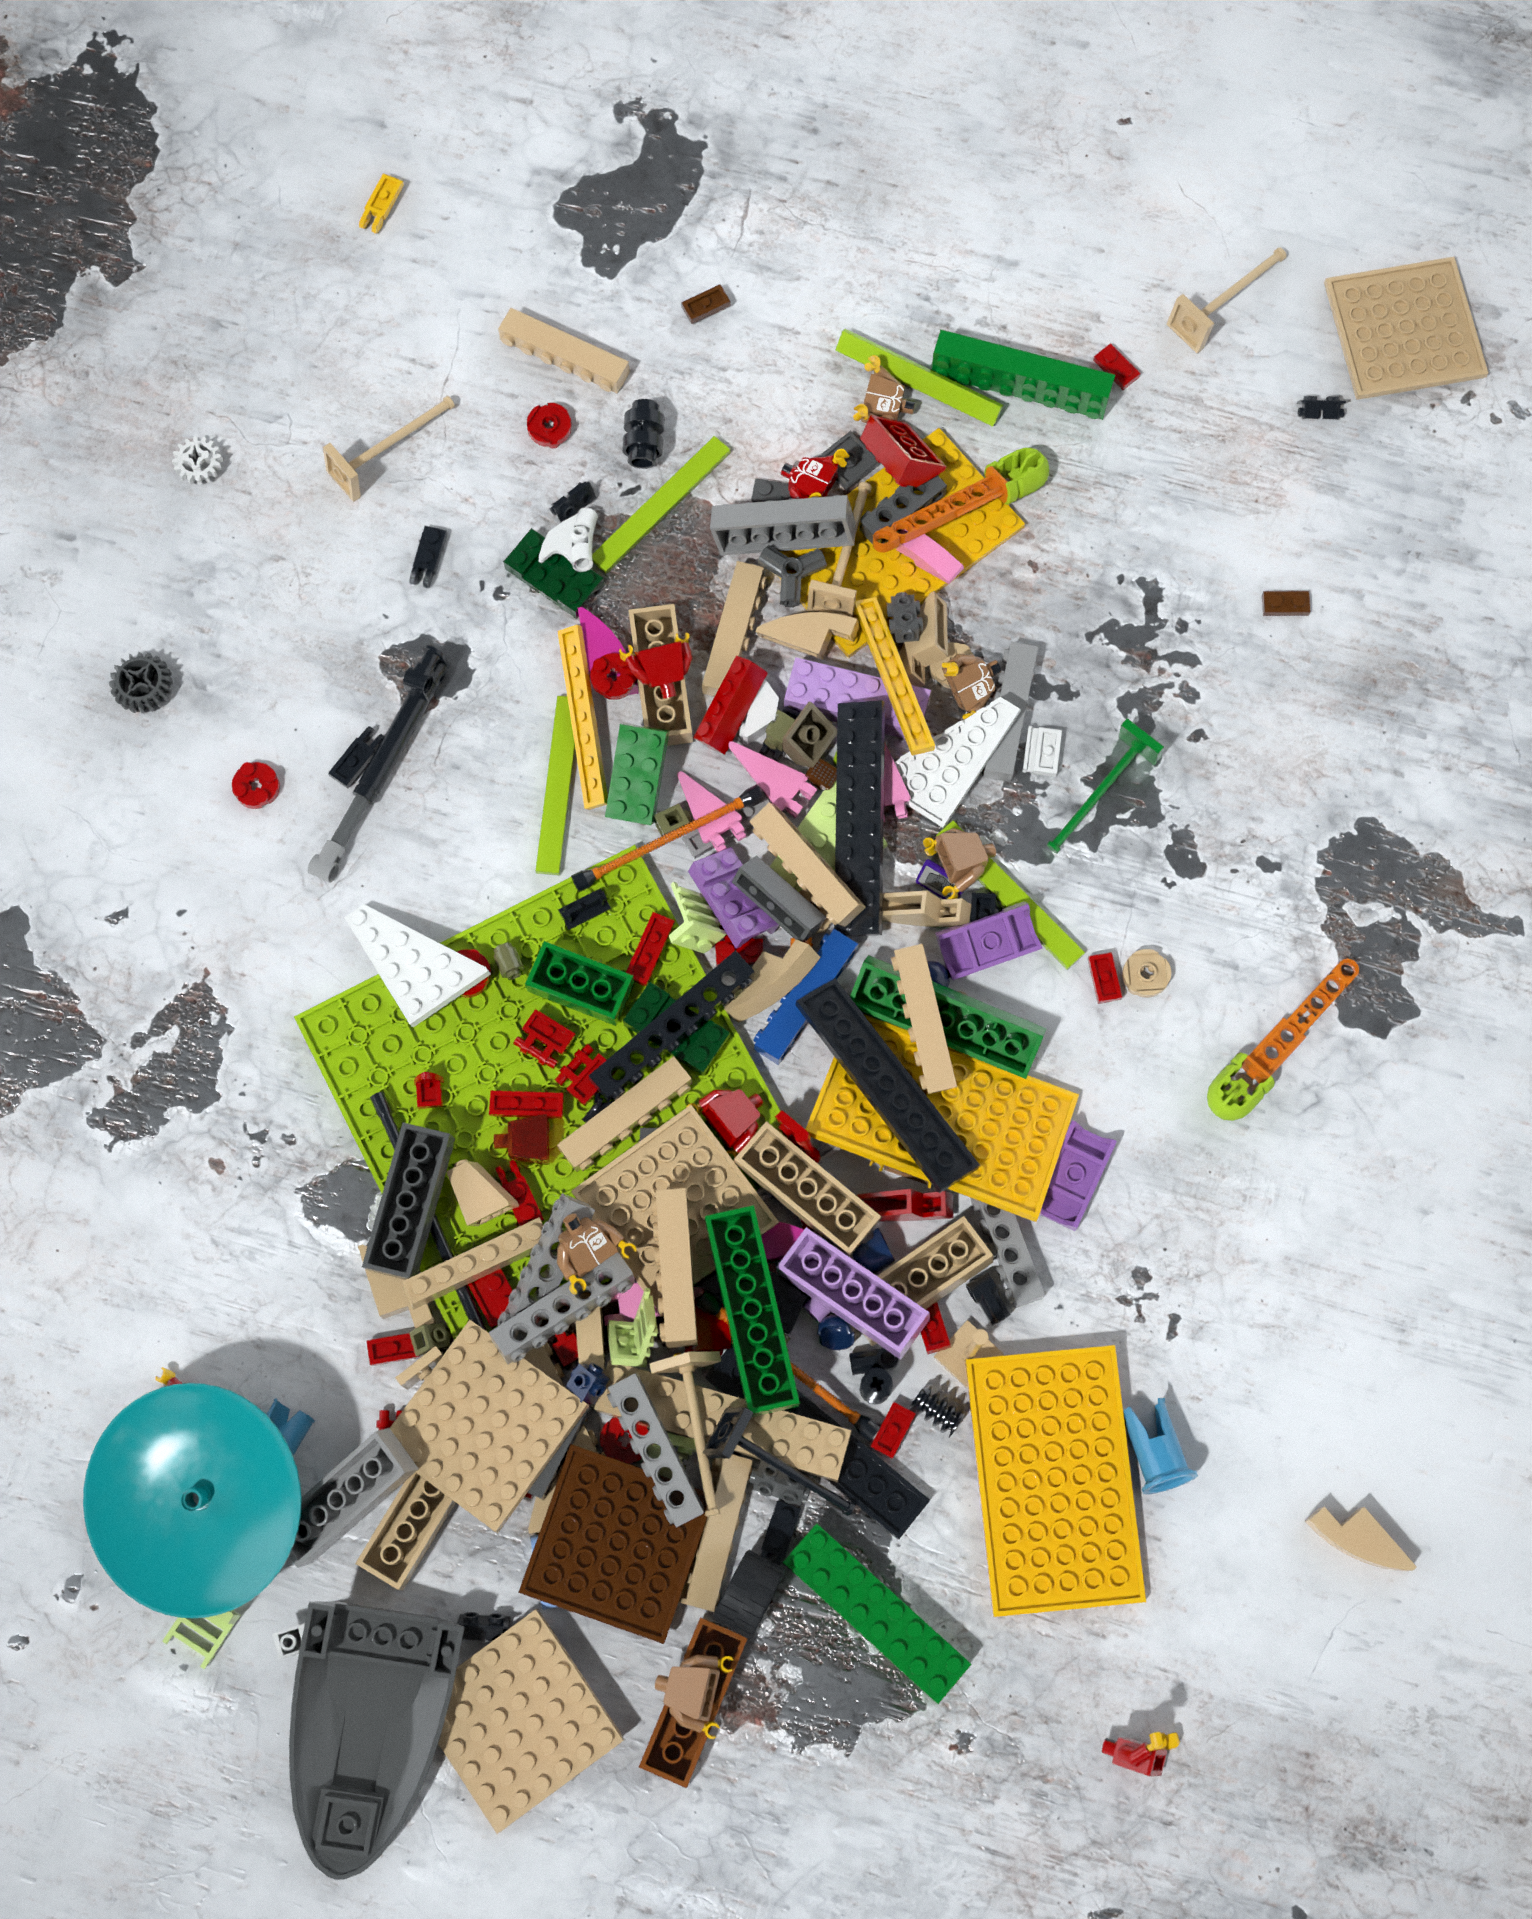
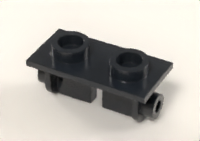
M1304 396L1303 400L1297 401V404H1302V408H1298V417H1302V419H1319V411H1323L1322 419L1339 420V418L1344 417V409H1340V407L1346 401H1340V397L1336 396L1326 397V400H1317V396Z
M585 481L583 483L579 482L577 486L568 492V498L562 496L555 503L553 502L551 504L552 507L549 509L554 516L557 515L561 523L576 515L581 508H585L597 497L589 481L587 483Z
M598 889L558 909L568 930H571L610 910L611 907L607 902L604 892Z
M466 1612L459 1615L457 1624L464 1626L462 1640H480L481 1631H486L485 1640L493 1641L509 1629L511 1617L504 1616L501 1613L479 1615L476 1612Z

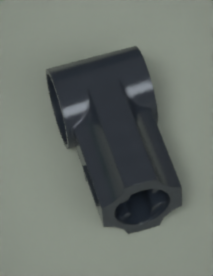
M985 1273L966 1284L970 1296L976 1304L980 1305L991 1326L1011 1315L997 1293L998 1288L989 1273Z
M885 1348L849 1354L852 1375L865 1374L872 1368H881L886 1371L893 1370L897 1367L899 1358L895 1356V1361L891 1365L883 1364L881 1356L883 1353L889 1352Z

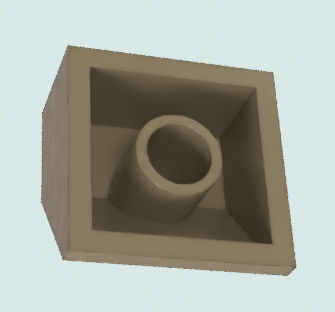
M808 702L784 735L783 751L797 765L813 768L837 735V729L812 702Z

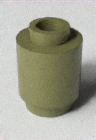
M503 943L494 949L495 954L493 957L502 978L513 980L520 977L524 966L516 947H513L511 943Z

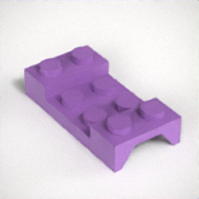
M730 847L693 862L688 873L735 948H739L754 936L766 931L769 934L774 933L779 924L732 883L737 871L743 864L733 848Z
M1026 902L1004 908L1001 912L962 926L956 925L935 933L946 969L952 980L1042 949L1030 918L1029 904Z
M1072 1120L1039 1215L1076 1231L1117 1141L1093 1134Z

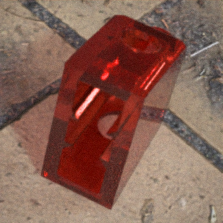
M547 1114L509 1121L508 1134H494V1149L508 1148L510 1160L550 1165L549 1118Z

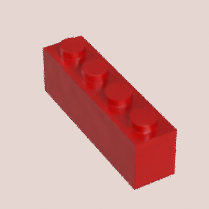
M736 655L693 738L709 749L725 755L729 748V743L733 741L768 672L754 662Z

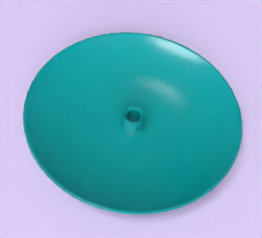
M202 1383L174 1384L156 1389L134 1400L103 1431L95 1445L86 1470L83 1488L84 1519L87 1534L98 1561L112 1581L129 1597L153 1611L179 1618L211 1617L234 1610L252 1600L274 1580L287 1561L296 1540L301 1517L302 1497L299 1474L293 1454L284 1436L273 1421L255 1404L231 1390ZM194 1493H196L199 1497L198 1504L194 1502Z

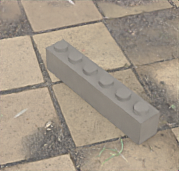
M1011 641L1010 649L1004 650L1002 662L1006 663V668L1000 672L998 683L1002 684L1001 691H996L994 700L1002 697L1018 707L1021 712L983 768L985 769L983 776L985 778L1011 783L1038 646Z

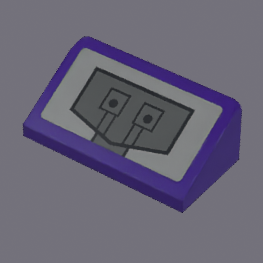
M926 859L916 878L917 884L943 900L948 899L953 894V892L948 893L946 896L942 894L944 887H954L955 883L951 884L945 869L930 859ZM959 891V892L957 893V894H958V899L961 898V896L963 895L964 891H963V892H960V891Z

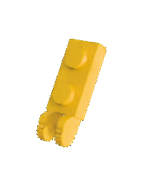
M384 173L382 174L364 207L365 211L359 222L360 228L365 229L372 215L376 218L372 224L371 231L375 234L380 231L383 221L386 220L404 186L402 180Z

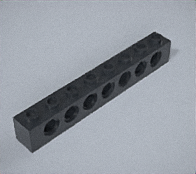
M735 950L588 1076L589 1081L608 1102L612 1098L617 1100L626 1092L624 1088L629 1083L636 1084L644 1076L643 1071L649 1066L652 1069L663 1060L661 1056L667 1051L671 1053L681 1044L680 1040L685 1035L688 1037L692 1036L699 1029V1023L704 1019L706 1021L712 1019L717 1014L716 1009L720 1005H728L736 997L734 993L740 988L742 990L748 988L754 982L752 978L755 971ZM731 976L734 978L735 983L730 986L724 985L722 978ZM708 991H712L716 994L717 998L714 1001H707L703 995ZM689 1007H695L699 1013L695 1017H689L686 1015L685 1010ZM675 1022L680 1025V1030L672 1033L668 1031L667 1025ZM653 1038H658L662 1041V1045L655 1049L650 1047L648 1042ZM634 1054H640L644 1060L640 1064H633L630 1061V1057ZM620 1069L626 1075L622 1080H615L611 1076L613 1071Z

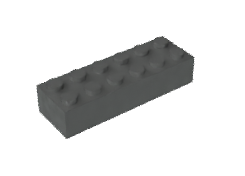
M402 1123L362 1268L404 1280L418 1274L455 1138L451 1134Z

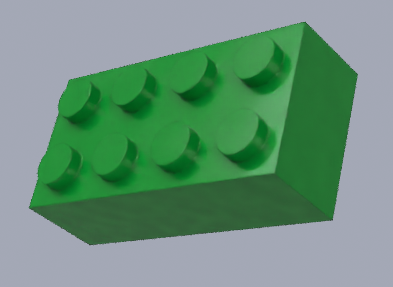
M628 723L620 724L606 806V818L646 825L654 824V815L657 811L670 731Z
M544 941L525 986L527 991L616 1026L635 982L633 975Z

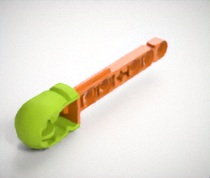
M1021 448L1000 458L998 462L994 461L986 465L984 479L894 522L891 527L886 526L873 534V548L878 552H888L899 547V544L907 543L996 498H999L1004 504L1008 505L1016 501L1017 498H1023L1035 492L1045 484L1049 476V464L1046 457L1034 448ZM975 492H980L984 495L976 497L972 494ZM961 501L965 504L962 506H956L953 503ZM925 520L927 523L920 525L916 521ZM900 529H905L908 532L905 534H899L896 531ZM887 539L889 542L879 543L878 540Z
M1347 958L1340 961L1287 1020L1282 1018L1249 1055L1238 1053L1231 1060V1064L1227 1065L1215 1077L1208 1088L1207 1102L1209 1108L1217 1117L1228 1121L1244 1118L1263 1099L1264 1094H1267L1274 1087L1275 1082L1272 1074L1306 1038L1304 1033L1358 975L1359 966L1354 960ZM1341 966H1350L1353 969V975H1344L1341 971ZM1328 981L1335 982L1338 985V991H1328L1326 983ZM1315 997L1321 999L1323 1008H1314L1311 1004V999ZM1306 1011L1311 1013L1302 1024L1298 1022L1299 1017H1302ZM1287 1030L1291 1032L1293 1040L1291 1042L1284 1041L1281 1038L1282 1031ZM1266 1048H1275L1278 1052L1277 1058H1269L1265 1052ZM1240 1068L1244 1069L1249 1077L1259 1083L1252 1092V1095L1247 1092L1249 1084L1245 1080L1240 1078L1238 1081H1231L1230 1076H1234ZM1230 1083L1232 1087L1226 1090V1086ZM1241 1095L1244 1096L1245 1098L1241 1102H1239L1238 1098Z

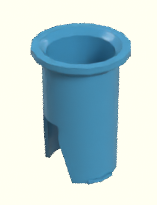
M1158 1398V1404L1154 1406L1158 1437L1152 1439L1149 1438L1147 1430L1132 1408L1128 1407L1123 1410L1124 1422L1146 1482L1142 1492L1147 1495L1179 1487L1198 1476L1196 1470L1188 1468L1165 1404V1398Z
M274 1399L266 1415L278 1427L294 1456L315 1420L299 1410L287 1422L290 1409L281 1404L278 1399Z

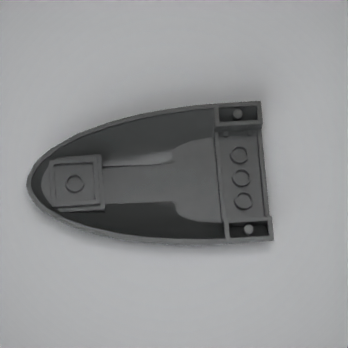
M337 1601L309 1602L292 1697L289 1735V1776L293 1813L303 1846L315 1867L327 1877L335 1880H345L368 1869L383 1854L406 1821L427 1776L443 1729L452 1694L464 1626L438 1617Z

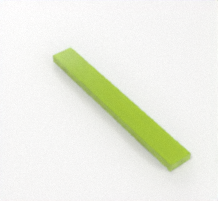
M847 329L842 330L835 351L864 365L866 363L872 364L868 358L876 355L880 359V366H883L899 382L992 427L996 424L1003 404Z
M713 436L592 554L593 563L607 574L731 453V449L717 437Z
M557 696L536 874L560 875L575 752L567 696Z
M951 821L936 836L953 828L962 829L954 821ZM988 858L984 873L978 878V881L991 894H996V899L1005 908L1021 902L1028 903L1030 918L1040 943L1068 970L1085 952L991 858Z

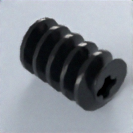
M870 1369L861 1379L859 1390L862 1398L869 1404L875 1405L886 1401L892 1391V1377L884 1369ZM873 1382H875L876 1385L881 1384L879 1391H877L876 1388L871 1389Z
M931 1385L925 1389L922 1388L909 1406V1409L917 1405L916 1414L919 1415L925 1411L924 1420L928 1421L933 1417L932 1426L936 1427L941 1423V1433L950 1430V1438L963 1420L965 1410L962 1409L956 1413L957 1404L953 1403L948 1407V1397L940 1401L941 1392L937 1391L931 1395Z

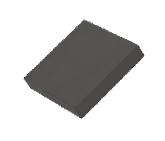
M851 430L818 456L826 457L834 455L839 449L846 450L849 454V458H844L847 465L845 467L837 465L838 474L836 480L846 491L880 465L873 453L866 449V446Z

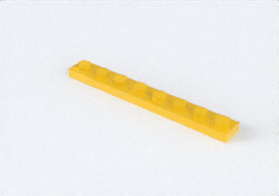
M872 597L855 601L854 610L911 755L934 751L935 743L877 598Z
M574 625L557 632L584 808L591 810L607 805L608 793L582 626Z

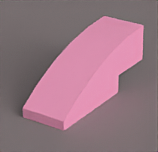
M902 529L899 534H905L908 531ZM925 534L907 543L899 544V547L896 548L897 551L913 559L916 566L948 584L964 569L963 565Z

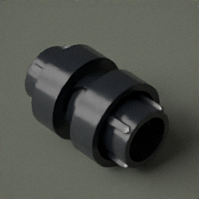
M650 399L633 401L632 408L624 414V430L627 433L623 436L622 452L628 456V463L632 467L640 469L654 467L655 460L663 454V437L661 434L664 432L665 416L659 411V404Z

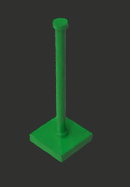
M1128 718L1122 723L1118 738L1130 746V749L1055 839L1047 843V847L1053 852L1058 853L1060 851L1059 847L1138 753L1154 766L1161 759L1164 746Z

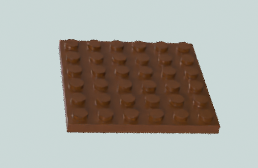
M571 1444L518 1593L664 1644L707 1517L703 1513L678 1527L674 1523L670 1525L664 1514V1510L667 1509L663 1499L658 1501L652 1489L655 1483L651 1476L647 1478L643 1469ZM660 1475V1478L665 1482H669L671 1480L667 1477ZM694 1487L705 1511H707L704 1490ZM674 1490L671 1494V1500L674 1504L681 1505L684 1501V1495L681 1491Z

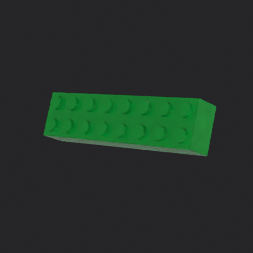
M941 329L933 352L931 368L932 371L961 385H972L983 391L991 390L1003 396H1014L1026 402H1036L1048 408L1056 407L1068 413H1078L1086 415L1090 419L1101 420L1104 418L1115 378L1114 374Z
M868 955L862 964L850 998L862 1012L906 1030L912 1027L911 1019H905L902 1007L903 1004H907L905 994L900 995L897 981L901 980L899 970L894 971L892 964ZM932 981L947 1047L1026 1079L1047 1028Z
M754 1205L705 1216V1225L746 1407L753 1412L752 1417L799 1407V1397Z
M817 1523L783 1561V1564L936 1704L942 1701L972 1665Z

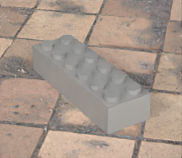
M847 495L712 506L710 530L721 556L761 553L768 545L777 551L854 546L856 522Z
M390 1428L375 1431L302 1497L299 1529L289 1555L297 1568L311 1564L419 1469Z

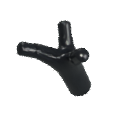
M597 1093L593 1106L581 1120L585 1123L614 1101L602 1103L603 1098H600V1093Z

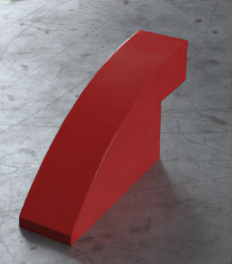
M913 1189L855 1194L881 1216L879 1222L954 1218L953 1194L947 1191L941 1193H920Z

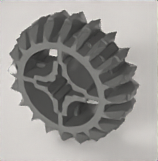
M138 651L137 657L134 658L132 654H129V660L125 661V659L121 658V666L114 665V669L117 672L110 673V677L113 680L109 681V686L112 688L111 694L115 697V701L117 704H121L123 709L127 710L130 708L133 713H136L139 709L144 714L146 708L153 712L154 705L157 704L158 707H162L160 701H168V696L165 693H172V688L170 687L173 684L172 673L167 668V664L163 661L161 662L158 656L153 657L148 652L143 656ZM157 672L158 682L155 687L152 681L154 680V674ZM128 679L130 681L129 690L125 693V683Z

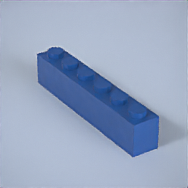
M833 929L831 934L826 933L819 944L822 947L817 953L820 959L791 992L781 998L780 1003L782 1005L778 1011L774 1009L767 1019L769 1024L765 1030L760 1029L753 1039L756 1042L754 1044L755 1051L777 1065L781 1063L808 1023L796 1007V1000L834 978L837 980L857 952L858 943L836 929Z

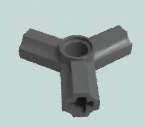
M768 545L763 549L757 560L758 564L781 577L780 605L790 608L800 605L801 579L827 567L825 557L818 548L800 557L789 558ZM792 569L795 570L797 573L789 574L787 570Z

